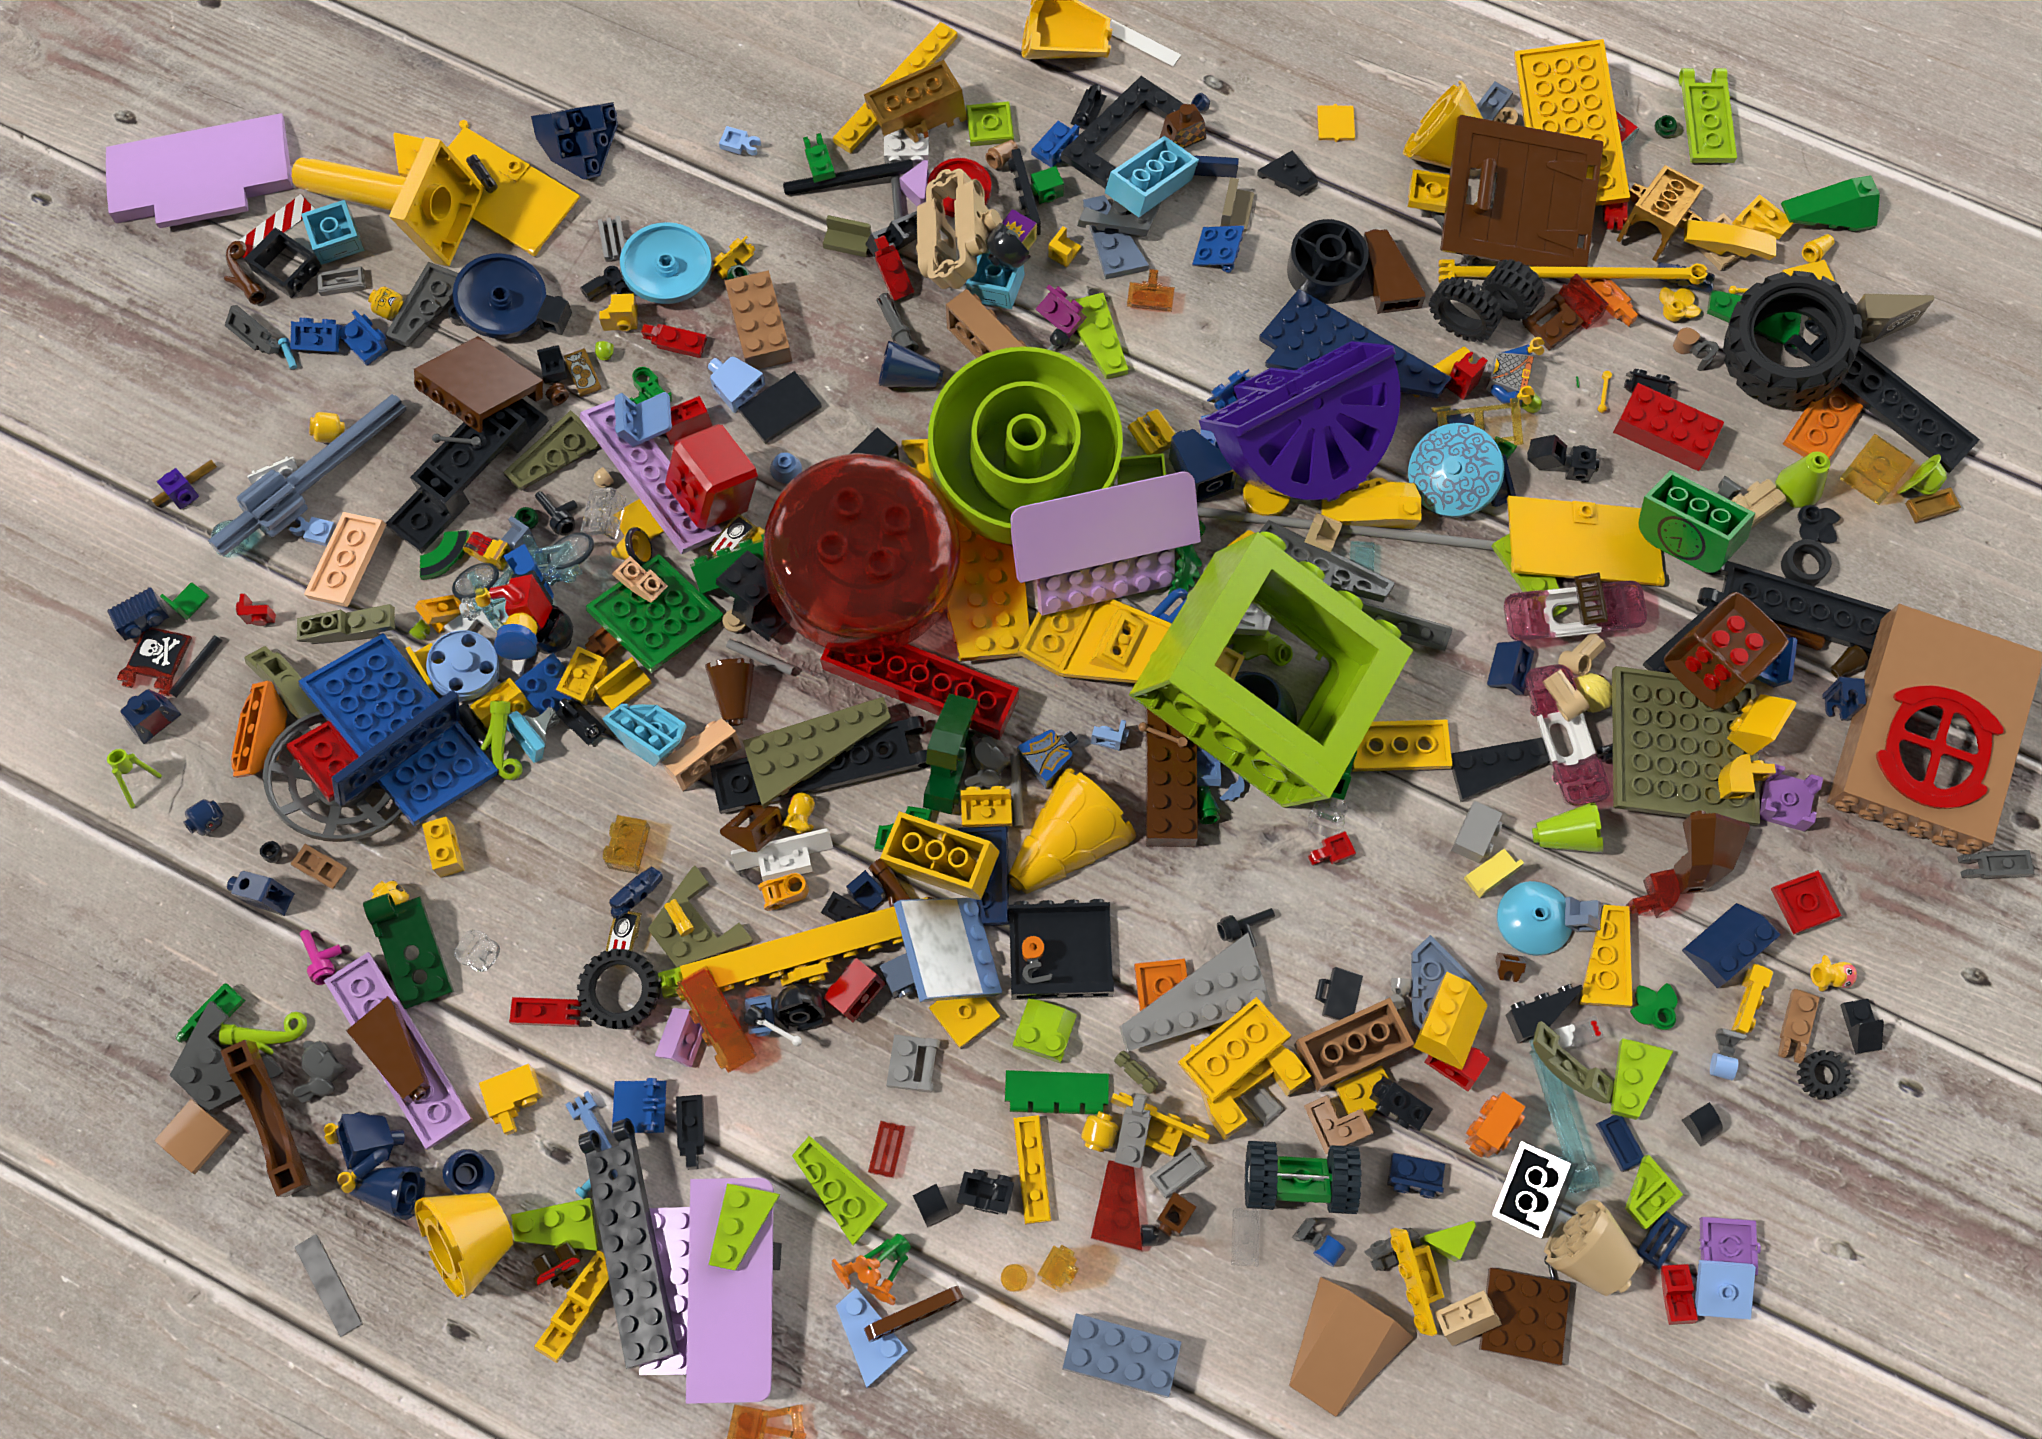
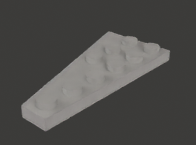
M1244 934L1210 961L1206 962L1176 984V986L1157 998V1000L1119 1026L1126 1051L1229 1020L1255 997L1266 1008L1271 1007V1001L1249 934Z

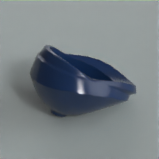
M461 1149L453 1153L446 1160L442 1171L446 1186L457 1195L488 1193L495 1180L493 1167L481 1153L473 1149Z

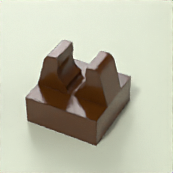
M1497 952L1495 962L1499 979L1504 980L1505 973L1512 971L1513 982H1518L1522 973H1525L1526 968L1523 956Z

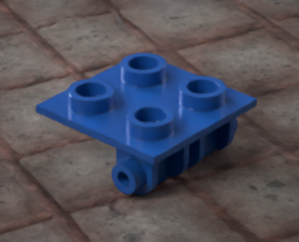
M1244 226L1203 227L1192 265H1221L1224 272H1231L1235 267L1234 262L1240 250L1239 245L1243 239Z
M554 653L550 654L514 682L540 715L548 707H552L557 712L560 709L559 702L562 699H572L556 690L566 668Z
M647 1078L646 1081H615L612 1125L616 1121L629 1118L634 1125L635 1133H664L667 1081H657V1078Z

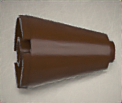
M744 658L716 660V666L712 667L710 662L705 664L722 719L728 722L730 726L743 725V721L748 719L754 660L749 659V663H745Z

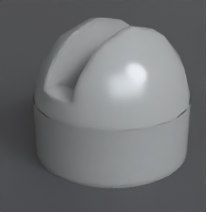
M1391 978V988L1394 994H1399L1400 992L1402 996L1408 995L1412 988V979Z

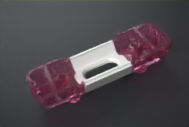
M1631 580L1602 583L1608 622L1583 625L1581 622L1559 624L1553 618V609L1556 606L1578 604L1576 587L1513 593L1505 598L1503 606L1509 636L1515 641H1527L1635 629L1644 625L1647 620L1643 589L1639 583ZM1596 591L1584 592V597L1596 595ZM1591 601V602H1585V604H1586V607H1587V606L1598 605V602H1597V601ZM1599 610L1587 612V615H1599Z
M1562 664L1531 669L1525 677L1526 689L1531 702L1530 712L1536 717L1554 771L1552 779L1558 784L1564 803L1580 806L1604 801L1610 795L1611 789L1602 761L1597 757L1583 713L1567 722L1557 709V702L1542 682L1561 669L1574 689L1577 690L1570 669ZM1560 723L1567 729L1573 747V754L1571 756L1563 757L1557 753L1550 734V726L1552 724Z

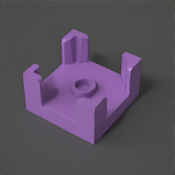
M1775 764L1776 774L1762 781L1759 797L1760 819L1805 832L1815 823L1817 812L1811 813L1814 795L1822 787L1823 777L1811 774L1805 780L1781 774L1785 767Z

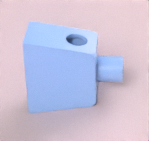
M734 356L730 357L724 364L717 358L712 359L708 364V369L713 372L710 376L713 389L734 413L738 411V407L749 401L765 385L762 372Z

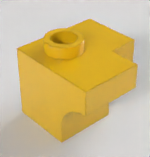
M634 294L611 295L609 307L599 311V320L603 331H629L637 329L638 305Z

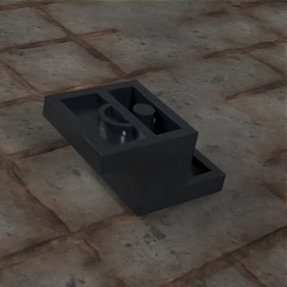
M748 550L716 579V585L734 598L732 615L768 642L800 611L799 606L782 594L785 578Z

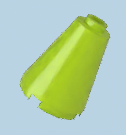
M1812 452L1787 466L1779 473L1775 486L1786 496V501L1790 503L1791 507L1802 508L1806 505H1814L1820 500L1829 472L1830 460L1822 452Z
M1588 803L1536 822V828H1532L1534 843L1539 842V847L1603 852V837H1601L1600 832L1601 822L1595 803Z

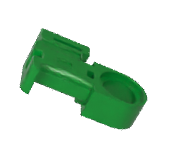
M638 367L633 371V384L639 391V396L634 399L631 397L630 400L636 405L665 392L659 385L658 377L651 369ZM647 375L649 380L647 382H639L637 377ZM669 392L668 395L670 396V402H671V401H672V394H671V392Z

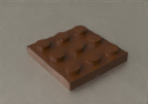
M1488 1268L1486 1295L1491 1300L1494 1306L1493 1309L1502 1325L1481 1334L1479 1350L1562 1366L1570 1283Z

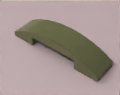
M1542 1021L1538 1022L1533 1045L1544 1065L1572 1089L1605 1104L1609 1103L1614 1082L1597 1067L1590 1070L1585 1068L1558 1045L1560 1038L1558 1034Z

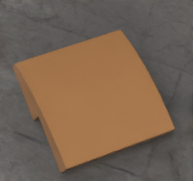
M190 1099L154 1141L195 1175L232 1132L218 1119L206 1112L196 1101Z

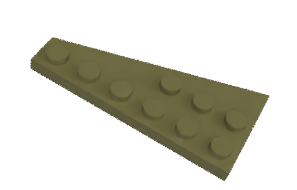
M884 697L742 740L763 809L770 805V802L778 796L788 793L791 787L800 781L804 782L832 763L835 757L844 751L848 752L854 748L853 745L865 737H870L892 722Z

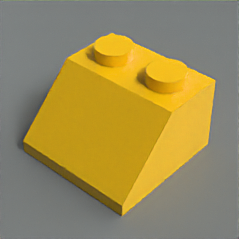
M1760 694L1753 700L1749 698L1740 709L1743 712L1742 715L1737 717L1730 725L1729 729L1732 731L1727 739L1751 756L1776 739L1797 703L1793 700Z

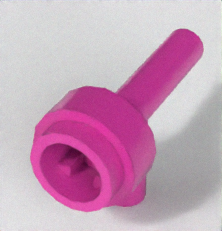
M303 930L300 932V936L312 962L307 968L309 979L316 985L326 984L324 980L335 973V968L329 959L343 954L338 944L319 952L310 930Z

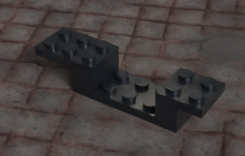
M522 398L483 419L481 433L463 422L449 437L465 439L479 437L481 445L474 447L472 444L445 441L410 477L417 491L386 522V527L422 554L470 504L463 491L506 446L519 453L549 422L548 417Z

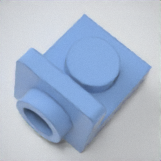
M1121 720L1118 732L1108 726H1094L1091 744L1119 751L1121 743L1126 744L1129 729H1125L1126 720Z

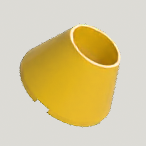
M1460 80L1458 82L1460 84L1458 87L1453 84L1424 115L1420 121L1421 126L1417 133H1412L1403 149L1404 156L1451 169L1458 116L1466 115L1483 119L1463 81Z
M490 1193L423 1197L415 1203L418 1227L422 1237L427 1235L432 1249L428 1253L438 1273L456 1297L463 1295L462 1299L468 1297L513 1245V1235L505 1213Z

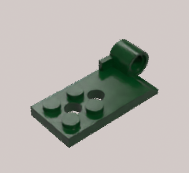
M390 893L364 901L363 907L366 917L372 925L375 937L379 939L403 1008L407 1010L454 992L421 896L395 905ZM412 945L416 946L419 950V955L415 960H409L405 955L406 949ZM420 969L427 973V980L423 984H417L414 981V974Z

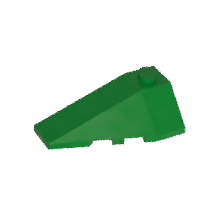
M1869 175L1851 178L1784 200L1781 206L1788 221L1791 223L1814 226L1816 223L1828 224L1829 228L1843 226L1848 227L1851 231H1860L1876 228L1878 224L1880 193L1872 176Z

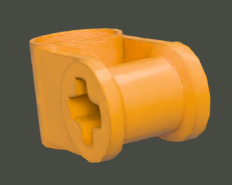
M798 873L766 880L758 885V889L762 891L764 897V910L766 911L776 910L785 905L801 901L809 893V886L804 877ZM794 883H802L800 890L797 892L790 891Z

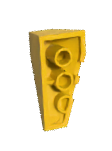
M1388 482L1340 495L1334 501L1322 500L1321 515L1339 521L1342 525L1414 529L1421 521V496L1415 483Z

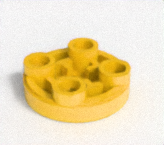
M1248 482L1244 486L1243 501L1248 513L1262 516H1280L1289 504L1290 497L1259 489Z

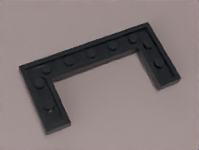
M1140 76L1061 152L1060 159L1106 189L1110 172L1116 169V167L1095 153L1143 106H1146L1165 119L1168 114L1179 110L1180 106L1184 103L1148 79Z

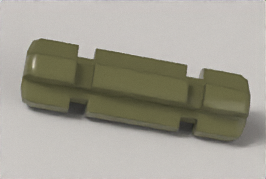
M1121 1051L1115 1057L1114 1062L1120 1068L1123 1066L1125 1068L1124 1072L1138 1085L1141 1083L1143 1085L1142 1089L1151 1094L1158 1087V1081L1152 1076L1150 1078L1148 1076L1149 1073L1137 1061H1132L1130 1059L1131 1056L1126 1051Z

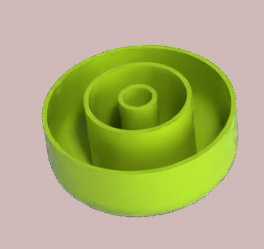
M1010 347L984 354L963 366L950 378L939 393L934 403L928 426L929 470L935 489L950 513L969 530L991 541L1007 545H1013L1011 515L1018 507L1113 487L1123 448V433L1119 413L1111 395L1101 381L1090 370L1072 358L1055 351L1037 347Z

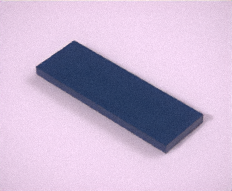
M451 690L332 776L335 801L340 806H344L460 721L459 695L454 690Z

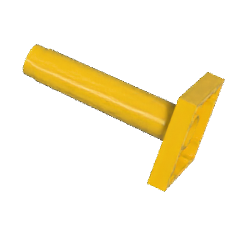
M425 137L407 177L309 158H299L296 160L291 174L294 185L299 189L391 211L389 217L435 264L448 267L484 191L483 187L441 140Z

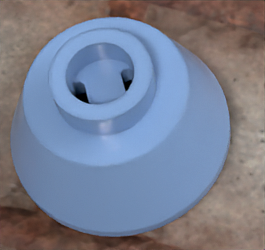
M780 453L772 461L770 472L776 481L791 483L801 475L802 465L800 460L794 455Z

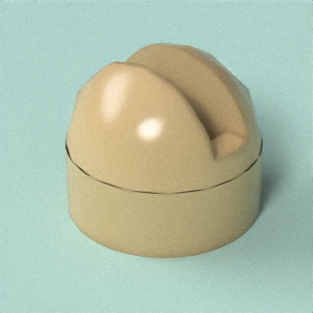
M603 467L593 477L594 482L600 488L608 487L614 482Z

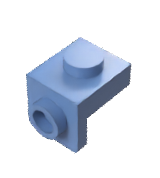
M1197 747V786H1221L1220 761L1201 747Z
M771 995L745 998L746 1012L752 1005H756L765 1012L766 1021L775 1025ZM764 1025L756 1028L748 1026V1033L755 1034L757 1037L769 1035L770 1031H773Z

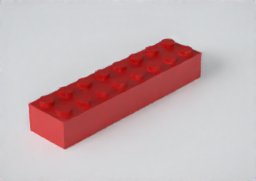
M843 618L839 619L820 658L822 669L938 716H940L949 694L978 700L970 729L1001 740L1019 700L1018 687Z

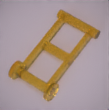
M1511 398L1508 404L1451 410V406L1432 408V413L1437 412L1438 427L1447 425L1448 415L1474 412L1475 426L1484 431L1483 411L1511 408L1513 436L1493 438L1496 443L1514 441V445L1524 444L1519 398Z

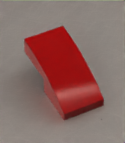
M1689 1264L1661 1266L1662 1289L1668 1324H1695L1698 1321L1692 1296L1694 1286Z

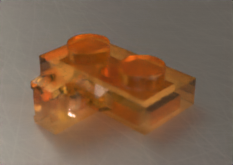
M1150 269L1148 282L1142 281V284L1130 282L1127 307L1172 312L1175 287L1162 286L1163 283H1157L1159 270Z

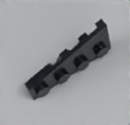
M1542 737L1451 753V769L1460 802L1550 762Z

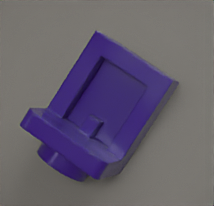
M177 468L164 474L162 478L156 481L179 509H183L199 497L198 493Z

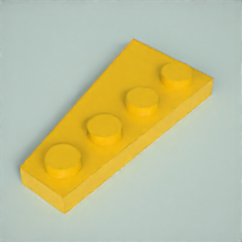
M1603 905L1601 907L1600 930L1595 933L1579 1000L1580 1005L1624 1008L1632 1006L1629 906Z

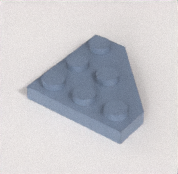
M1431 935L1411 953L1412 1025L1419 1032L1436 990L1446 972L1471 982L1480 995L1485 991Z

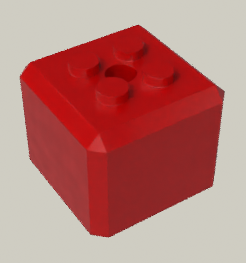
M717 424L675 441L665 485L696 527L708 529L748 511L758 474L755 466L725 427Z

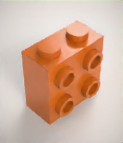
M1505 1092L1500 1093L1497 1097L1492 1095L1489 1100L1487 1099L1479 1111L1483 1114L1482 1117L1479 1116L1476 1121H1473L1466 1131L1469 1137L1465 1143L1470 1146V1151L1479 1157L1485 1156L1487 1158L1494 1153L1498 1155L1501 1150L1503 1151L1511 1140L1508 1134L1517 1129L1524 1120L1525 1116L1522 1112L1526 1106Z

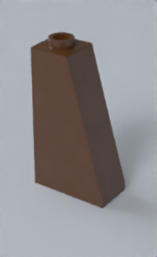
M1373 229L1365 232L1363 238L1368 247L1366 266L1377 314L1422 308L1426 297L1425 292L1388 230Z
M387 996L347 1029L346 1032L399 1096L411 1104L422 1099L427 1093L426 1090L431 1086L397 1003Z

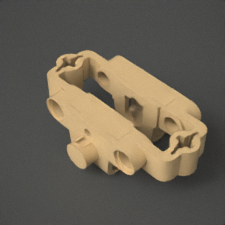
M945 169L941 171L936 179L929 182L926 187V202L917 206L918 243L916 251L918 254V267L925 278H930L941 289L949 287L959 289L966 283L967 279L976 274L977 256L989 252L987 249V238L991 231L999 223H1002L999 213L995 209L989 210L985 206L984 190L981 183L977 179L972 180L962 169L954 171ZM948 196L951 199L956 198L954 201L955 230L945 219L943 199ZM939 230L945 233L948 239L941 238ZM956 238H957L958 250H959V253H960V259H959V260H957Z

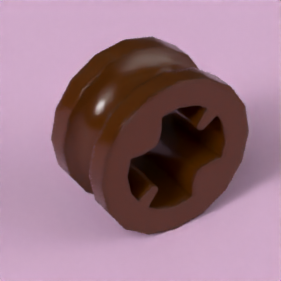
M562 383L550 386L545 394L554 406L561 405L569 398V392Z

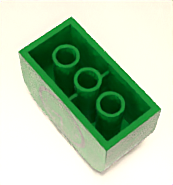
M1670 470L1644 496L1638 524L1641 534L1651 545L1700 571L1711 573L1720 570L1747 541L1755 512Z

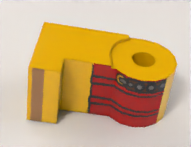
M474 531L463 546V550L470 556L483 563L493 564L502 571L507 564L504 555L512 551L507 542L500 539L496 541Z

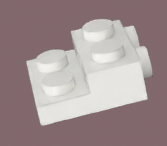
M903 128L884 137V162L891 163L912 159L913 166H917L923 160H927L929 166V137L924 138V135L919 133L917 134L919 141L914 143L905 134Z

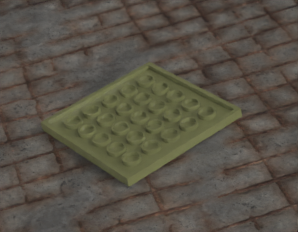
M1615 666L1612 669L1613 808L1686 818L1692 812L1703 810L1706 811V814L1717 813L1749 823L1750 826L1759 825V781L1754 780L1755 792L1745 799H1720L1718 785L1719 774L1723 767L1737 757L1748 754L1729 741L1727 737L1732 731L1729 729L1730 725L1743 713L1740 710L1743 704L1749 698L1751 700L1756 698L1755 685L1746 684L1744 689L1729 703L1718 710H1714L1696 698L1672 673ZM1758 752L1752 756L1750 755L1751 761L1758 760Z

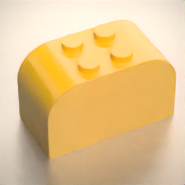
M899 811L880 858L892 869L910 878L965 897L981 900L1000 851L991 841Z

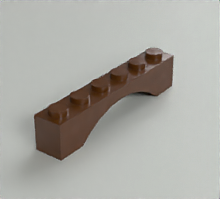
M243 1040L221 1050L220 1052L228 1073L243 1096L258 1130L264 1150L267 1174L276 1197H288L312 1186L256 1042Z

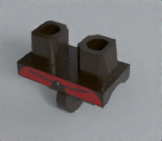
M568 1240L554 1248L560 1259L558 1262L551 1265L546 1253L532 1260L533 1269L536 1273L534 1281L537 1286L558 1275L557 1278L550 1281L552 1287L555 1288L562 1284L566 1290L571 1288L572 1283L570 1279L577 1276L578 1273L575 1268L567 1272L565 1270L580 1262L583 1255L580 1250L575 1251Z

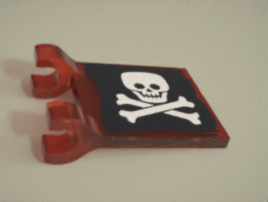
M153 627L143 631L127 666L119 672L117 680L122 681L123 687L133 688L136 682V674L157 678L154 688L159 689V694L169 697L170 694L168 692L173 687L174 676L192 637Z

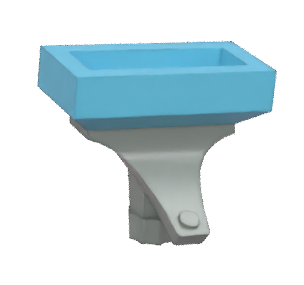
M548 707L545 712L535 718L523 716L518 711H515L508 715L506 728L533 763H536L543 758V752L546 747V731L558 724L560 718L552 707Z

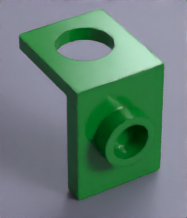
M192 582L173 601L164 594L160 595L174 611L186 620L210 598L208 594Z

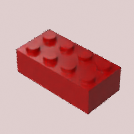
M1637 383L1613 433L1699 471L1707 460L1724 421Z

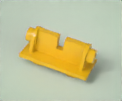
M747 235L742 240L737 238L729 245L730 251L726 254L721 252L713 260L715 264L712 267V272L717 268L719 270L717 272L719 277L722 279L727 278L728 270L732 266L737 265L734 261L735 259L743 265L754 255V246L750 243L748 245L745 243L748 238Z

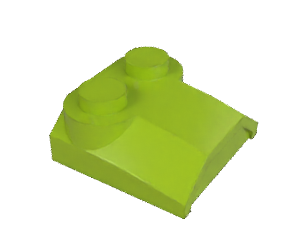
M1028 999L1012 1048L1061 1064L1077 1014L1041 1000Z

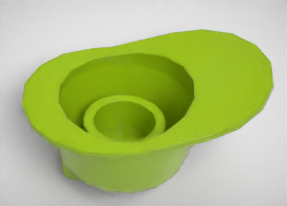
M1937 454L1926 460L1912 477L1897 490V493H1902L1910 488L1924 495L1936 493L1947 478L1945 469L1939 463L1941 456Z

